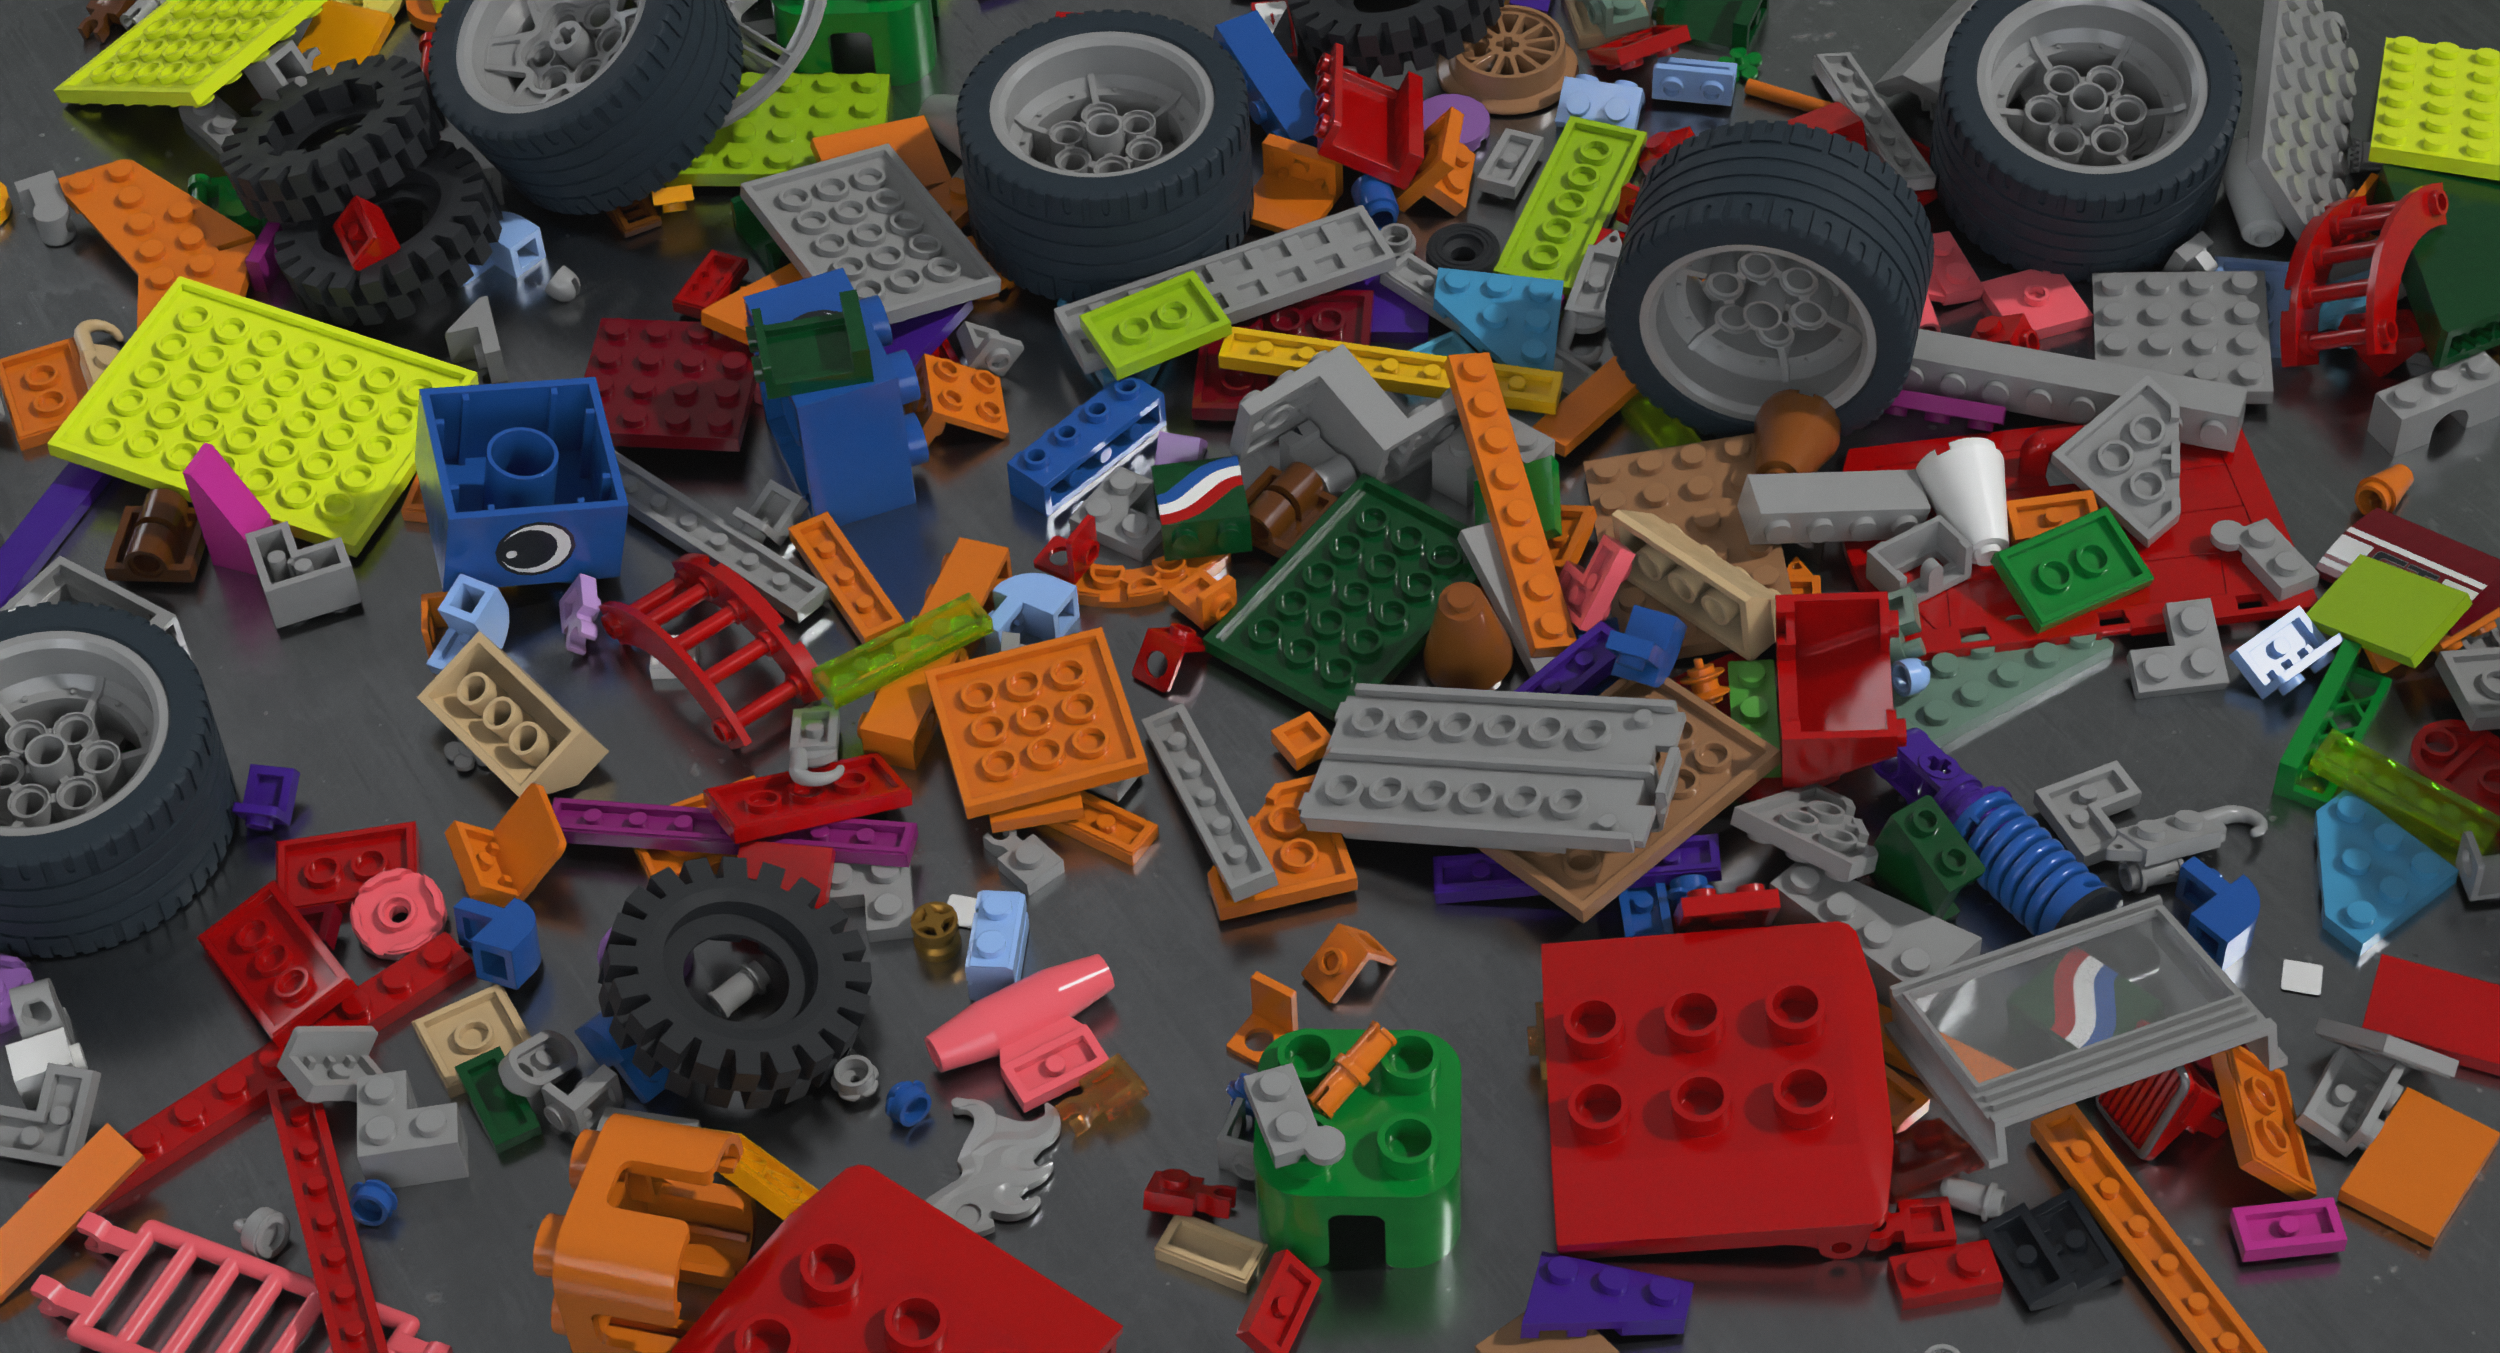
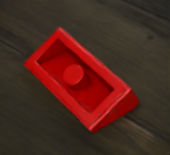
M357 195L352 198L333 224V228L354 270L360 271L396 253L401 248L382 209Z

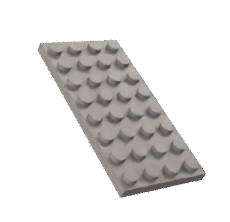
M2264 0L2246 164L2292 236L2298 242L2309 221L2315 216L2322 215L2325 212L2324 207L2339 199L2347 198L2345 180L2346 175L2350 172L2347 157L2348 149L2352 147L2350 123L2354 121L2352 109L2353 96L2356 95L2354 77L2359 64L2354 50L2351 47L2346 48L2341 40V33L2337 22L2333 18L2329 19L2325 14L2322 0Z

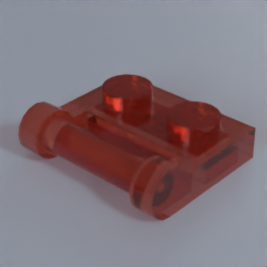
M1940 1117L1918 1122L1914 1127L1893 1135L1894 1156L1889 1203L1894 1204L1907 1199L1908 1192L1962 1171L1971 1174L1982 1170L1985 1167V1163L1969 1142H1966Z

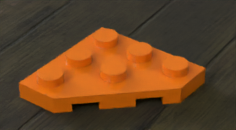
M1316 774L1275 783L1265 796L1266 803L1255 817L1251 815L1247 820L1275 871L1279 885L1234 903L1215 865L1207 873L1208 886L1220 921L1358 890V878L1342 833L1307 831L1305 823H1301L1298 807L1304 792L1309 793Z

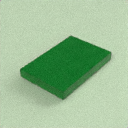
M2107 506L1999 551L1990 560L2037 634L2150 586L2155 579Z

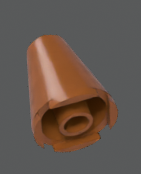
M1787 389L1771 395L1763 402L1754 422L1756 474L1817 472L1835 454L1840 443L1841 422L1835 409L1826 399L1816 394L1811 397L1799 394L1800 390Z
M1456 582L1447 586L1440 594L1423 653L1426 674L1437 687L1440 685L1443 688L1496 690L1502 684V679L1509 670L1511 672L1514 665L1512 641L1482 590L1475 584Z

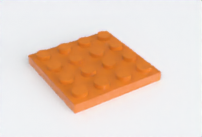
M1102 627L924 671L967 820L1149 774L1148 761Z

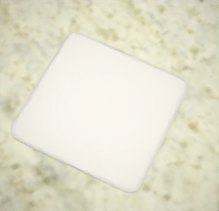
M956 894L950 895L947 904L952 906L957 912L959 927L972 928L977 898Z
M2284 960L2281 989L2320 995L2323 966Z

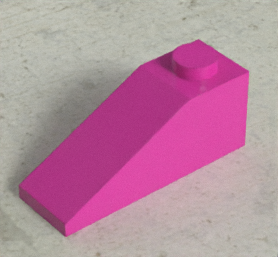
M204 443L184 470L183 475L212 563L216 566L257 575L245 534L273 526L271 516L212 444Z

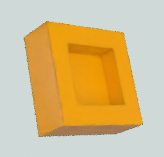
M692 184L666 187L656 192H651L653 206H662L663 213L687 210L686 203L694 202Z

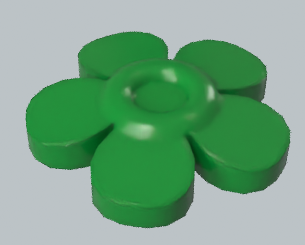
M1735 47L1730 50V57L1722 56L1717 61L1738 63L1737 83L1740 80V76H1742L1744 81H1748L1749 78H1757L1759 74L1757 68L1762 64V56L1758 52H1751L1747 55L1744 47Z

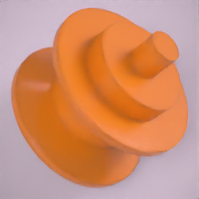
M1702 658L1694 659L1695 667L1687 670V676L1681 678L1680 683L1691 685L1693 694L1716 708L1715 704L1723 700L1722 695L1730 692V687L1720 686L1717 678L1725 669L1724 667L1714 668L1713 663L1704 664Z

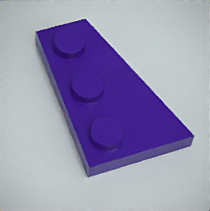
M1542 1251L1524 1314L1520 1339L1539 1338L1540 1331L1566 1330L1567 1337H1586L1587 1329H1615L1621 1336L1684 1334L1694 1283Z

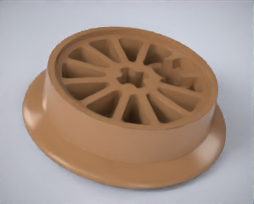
M1504 5V7H1500V18L1495 26H1486L1487 35L1476 44L1463 41L1464 52L1449 60L1439 54L1437 59V79L1447 94H1460L1472 97L1482 103L1490 114L1498 115L1530 113L1556 103L1560 99L1564 76L1575 78L1579 73L1577 56L1572 47L1565 41L1564 33L1559 24L1539 10L1520 5Z

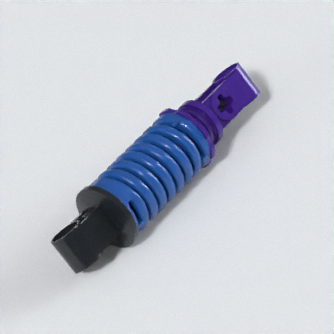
M1919 728L1907 729V746L1898 747L1897 757L1872 765L1875 772L1891 784L1906 799L1909 805L1926 795L1932 796L1985 866L1986 870L1980 878L1976 879L1977 883L1985 891H1989V894L1997 902L2001 903L2009 914H2013L2014 918L2021 925L2026 926V929L2034 937L2123 907L2122 895L2113 887H2108L2097 875L2089 873V869L2084 863L2077 862L2072 852L2064 850L2061 842L2057 839H2052V835L2047 829L2040 827L2037 820L2032 816H2027V812L2012 799L2011 793L2003 786L1994 787L1993 785L1983 788L1982 783L1974 775L1967 774L1957 761L1944 753L1930 740L1923 730ZM2132 925L2049 953L2056 960L2060 959L2074 947H2077L2132 984L2155 976L2160 968V957L2157 948L2151 940L2139 933Z

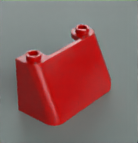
M1888 591L1775 595L1776 671L1782 789L1803 788L1897 757L1898 747L1907 746L1906 718L1897 719L1896 709H1894L1890 638H1899L1898 610H1889Z

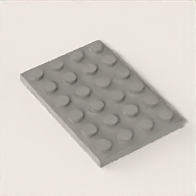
M889 143L740 184V197L804 279L843 268L853 289H857L859 300L874 295L879 296L890 324L903 322L907 319L1001 292V278Z

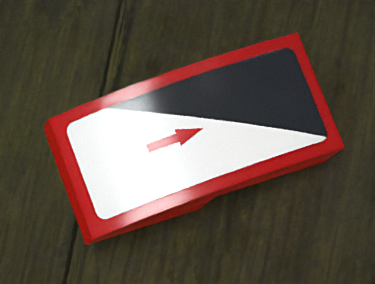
M1288 1L1252 2L1251 12L1255 10L1259 12L1292 63L1298 64L1295 31Z

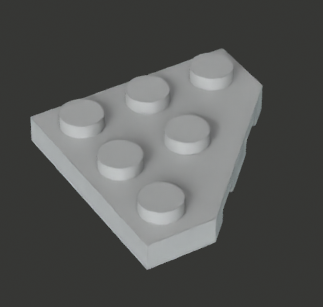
M2147 374L2055 450L2051 456V463L2082 491L2093 490L2096 503L2101 508L2107 506L2117 522L2146 548L2179 522L2180 402Z
M1817 783L1803 788L1790 789L1734 807L1730 824L1747 832L1749 839L1762 844H1772L1786 851V856L1794 861L1811 863L1825 870V875L1833 880L1850 882L1855 878L1875 871L1879 854L1875 846L1867 845L1869 833L1862 819L1854 818L1856 807L1853 801Z

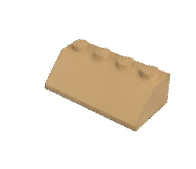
M1617 509L1611 514L1614 538L1636 554L1632 561V570L1626 580L1748 661H1754L1776 642L1775 595H1781L1777 590L1766 588L1751 578L1743 568L1739 566L1734 567L1717 556L1715 551L1709 546L1700 545L1686 536L1677 525L1673 523L1668 524L1652 513Z
M480 631L475 634L417 697L518 797L521 796L531 783L542 785L547 794L577 786L609 752L510 656Z

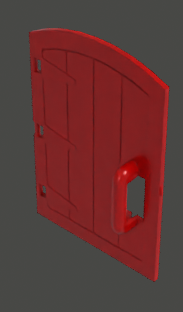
M2064 423L1852 448L1848 450L1842 472L1916 469L1920 460L1934 449L1938 456L1950 450L1949 442L1963 438L1978 437L1993 441L1996 449L2001 450L2004 457L2007 501L2071 493L2074 490L2082 491L2075 483L2049 486L2046 472L2050 455L2085 425ZM2241 428L2234 453L2180 443L2179 492L2181 513L2179 522L2148 548L2121 526L2155 578L2150 586L2037 634L2027 618L2005 620L2012 615L2024 617L2025 615L1993 565L1979 566L1972 563L1971 578L1918 604L1922 631L1905 636V642L1921 637L1926 648V655L1917 658L1921 661H1929L1938 653L1947 652L1956 657L1970 656L1971 649L1995 646V652L2034 648L2037 644L2043 642L2055 645L2070 644V637L2097 634L2096 640H2102V637L2125 634L2136 636L2167 632L2162 609L2165 603L2211 598L2216 624L2219 626L2282 618L2299 605L2307 613L2318 601L2314 589H2310L2279 602L2241 561L2242 553L2239 550L2222 551L2210 541L2211 528L2218 521L2232 520L2247 526L2267 518L2294 546ZM1932 507L1926 521L1937 516ZM2009 536V547H2011L2012 544ZM1887 540L1842 541L1847 564L1860 592H1879L1866 579L1867 550ZM1934 558L1939 564L1944 566L1937 558ZM1922 565L1904 573L1907 577V584L1920 578ZM2260 601L2262 607L2238 608L2239 603ZM2123 618L2124 623L2100 626V620ZM1987 634L1990 637L1988 640L1961 642V637L1968 635Z

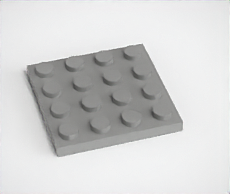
M2265 271L2092 273L2094 360L2248 387L2246 404H2273L2274 389Z

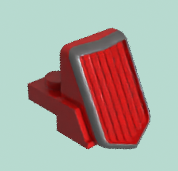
M2141 1020L2136 1025L2137 1028H2140L2145 1025H2148L2149 1023ZM2191 1062L2096 1096V1106L2107 1122L2136 1156L2145 1161L2155 1159L2185 1129L2192 1134L2200 1131L2217 1139L2229 1128L2227 1120L2217 1109L2222 1104L2221 1097Z

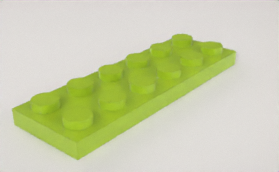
M1570 116L1504 247L1493 273L1563 280L1562 294L1568 300L1588 245H1594L1602 227H1608L1619 204L1621 188L1629 183L1647 142V132Z

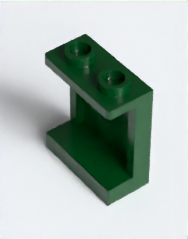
M857 289L839 292L842 312L765 325L763 324L760 308L751 309L754 325L745 327L750 353L759 352L758 356L751 357L755 382H765L768 400L874 381L870 350Z
M1926 795L1890 816L1873 845L1879 855L1875 871L1869 875L1882 893L1950 923L1956 920L1961 912L1954 903V899L1964 886L1980 878L1986 868L1932 796Z

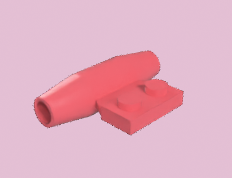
M1950 231L1933 233V269L1919 329L1941 332L1931 301L1941 302L1943 306L1981 300L1984 291L1983 284Z
M1099 954L1042 969L972 1003L927 1035L924 1041L929 1056L936 1068L942 1073L1000 1055L1001 1077L1023 1112L1026 1113L1111 1070V1060L1088 1025L1080 1023L1074 1017L1114 989L1113 976L1107 963Z

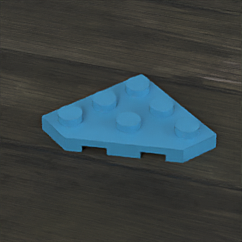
M1438 267L1433 310L1443 319L1449 317L1460 327V334L1480 353L1489 352L1490 356L1499 364L1550 371L1554 369L1563 280Z
M2346 788L2316 811L2313 825L2318 849L2317 872L2319 890H2321L2322 928L2358 956L2364 954L2456 883L2459 870L2350 788Z

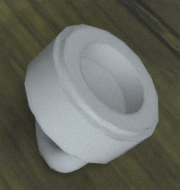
M261 1207L254 1211L247 1219L239 1218L233 1223L234 1230L241 1233L240 1240L243 1250L262 1260H269L277 1256L289 1240L291 1229L289 1219L285 1214L269 1207Z

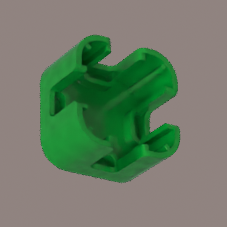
M770 0L777 44L783 48L787 47L795 32L803 10L804 0ZM827 0L824 15L816 36L793 72L806 74L835 73L830 36L836 33H866L872 40L876 74H890L891 86H902L919 81L932 71L936 63L937 45L933 17H939V0Z
M1304 1028L1286 1033L1275 1039L1264 1050L1259 1060L1258 1072L1293 1063L1307 1096L1312 1093L1336 1065L1333 1062L1334 1058L1339 1053L1346 1054L1366 1030ZM1388 1030L1398 1043L1387 1052L1368 1074L1371 1080L1366 1086H1358L1334 1113L1331 1120L1322 1114L1323 1111L1320 1113L1309 1103L1318 1126L1327 1125L1335 1127L1345 1137V1154L1339 1162L1332 1165L1322 1166L1314 1164L1304 1154L1297 1163L1275 1169L1255 1117L1253 1159L1258 1230L1262 1242L1268 1244L1271 1254L1274 1255L1276 1252L1288 1249L1307 1267H1320L1328 1264L1330 1259L1329 1219L1337 1215L1377 1216L1382 1218L1385 1222L1386 1263L1391 1267L1418 1268L1427 1266L1441 1260L1454 1248L1461 1229L1462 1071L1457 1053L1446 1041L1434 1034L1419 1030Z

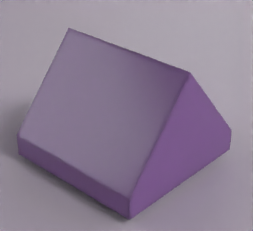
M1159 431L1154 465L1203 460L1208 442L1199 437Z

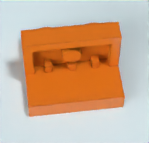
M1451 106L1424 131V159L1407 190L1397 186L1394 188V195L1399 210L1402 212L1409 209L1423 195L1455 217L1466 208L1476 154L1459 142L1464 114Z

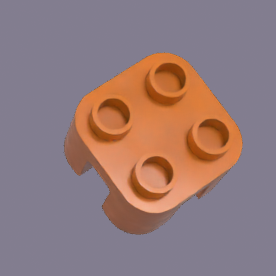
M620 1113L612 1114L606 1120L601 1131L591 1129L581 1131L574 1144L569 1165V1182L571 1188L575 1190L574 1196L566 1215L549 1213L545 1216L538 1229L533 1250L535 1274L552 1278L554 1290L551 1307L552 1331L555 1334L567 1336L572 1353H670L696 1323L678 1319L682 1307L681 1302L677 1301L678 1281L725 1289L752 1257L756 1236L757 1210L755 1199L739 1187L712 1183L715 1172L734 1173L737 1163L743 1154L742 1142L737 1134Z

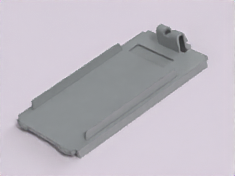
M1357 683L1354 689L1356 696H1347L1345 702H1340L1334 717L1336 726L1311 789L1309 793L1304 792L1298 807L1301 823H1305L1307 831L1342 833L1345 839L1562 854L1566 853L1567 848L1634 853L1635 848H1645L1650 832H1660L1664 828L1669 806L1678 784L1679 771L1682 764L1678 744L1686 722L1685 712L1678 711L1676 700ZM1657 752H1665L1668 754L1659 778L1655 757Z

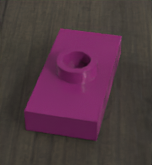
M267 221L245 259L254 291L268 293L281 271L274 254L277 253L274 247L275 233L283 230L280 223Z

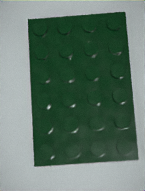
M1363 473L1202 639L1205 651L1335 722L1334 717L1340 702H1345L1347 696H1356L1354 689L1357 683L1390 685L1425 647L1440 594L1447 586L1456 582H1469L1479 588L1482 586L1457 539L1462 529L1470 527Z

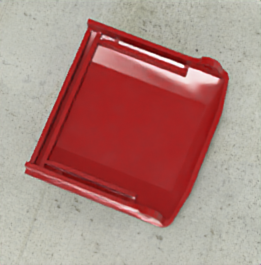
M1834 921L1541 944L1551 1164L1556 1242L1559 1255L1589 1259L1798 1245L1816 1248L1822 1256L1842 1260L1857 1256L1863 1250L1871 1231L1881 1227L1888 1217L1894 1140L1877 992L1857 932L1849 924Z
M858 1164L842 1171L783 1221L670 1353H1116L1117 1339L1123 1333V1325L874 1168Z

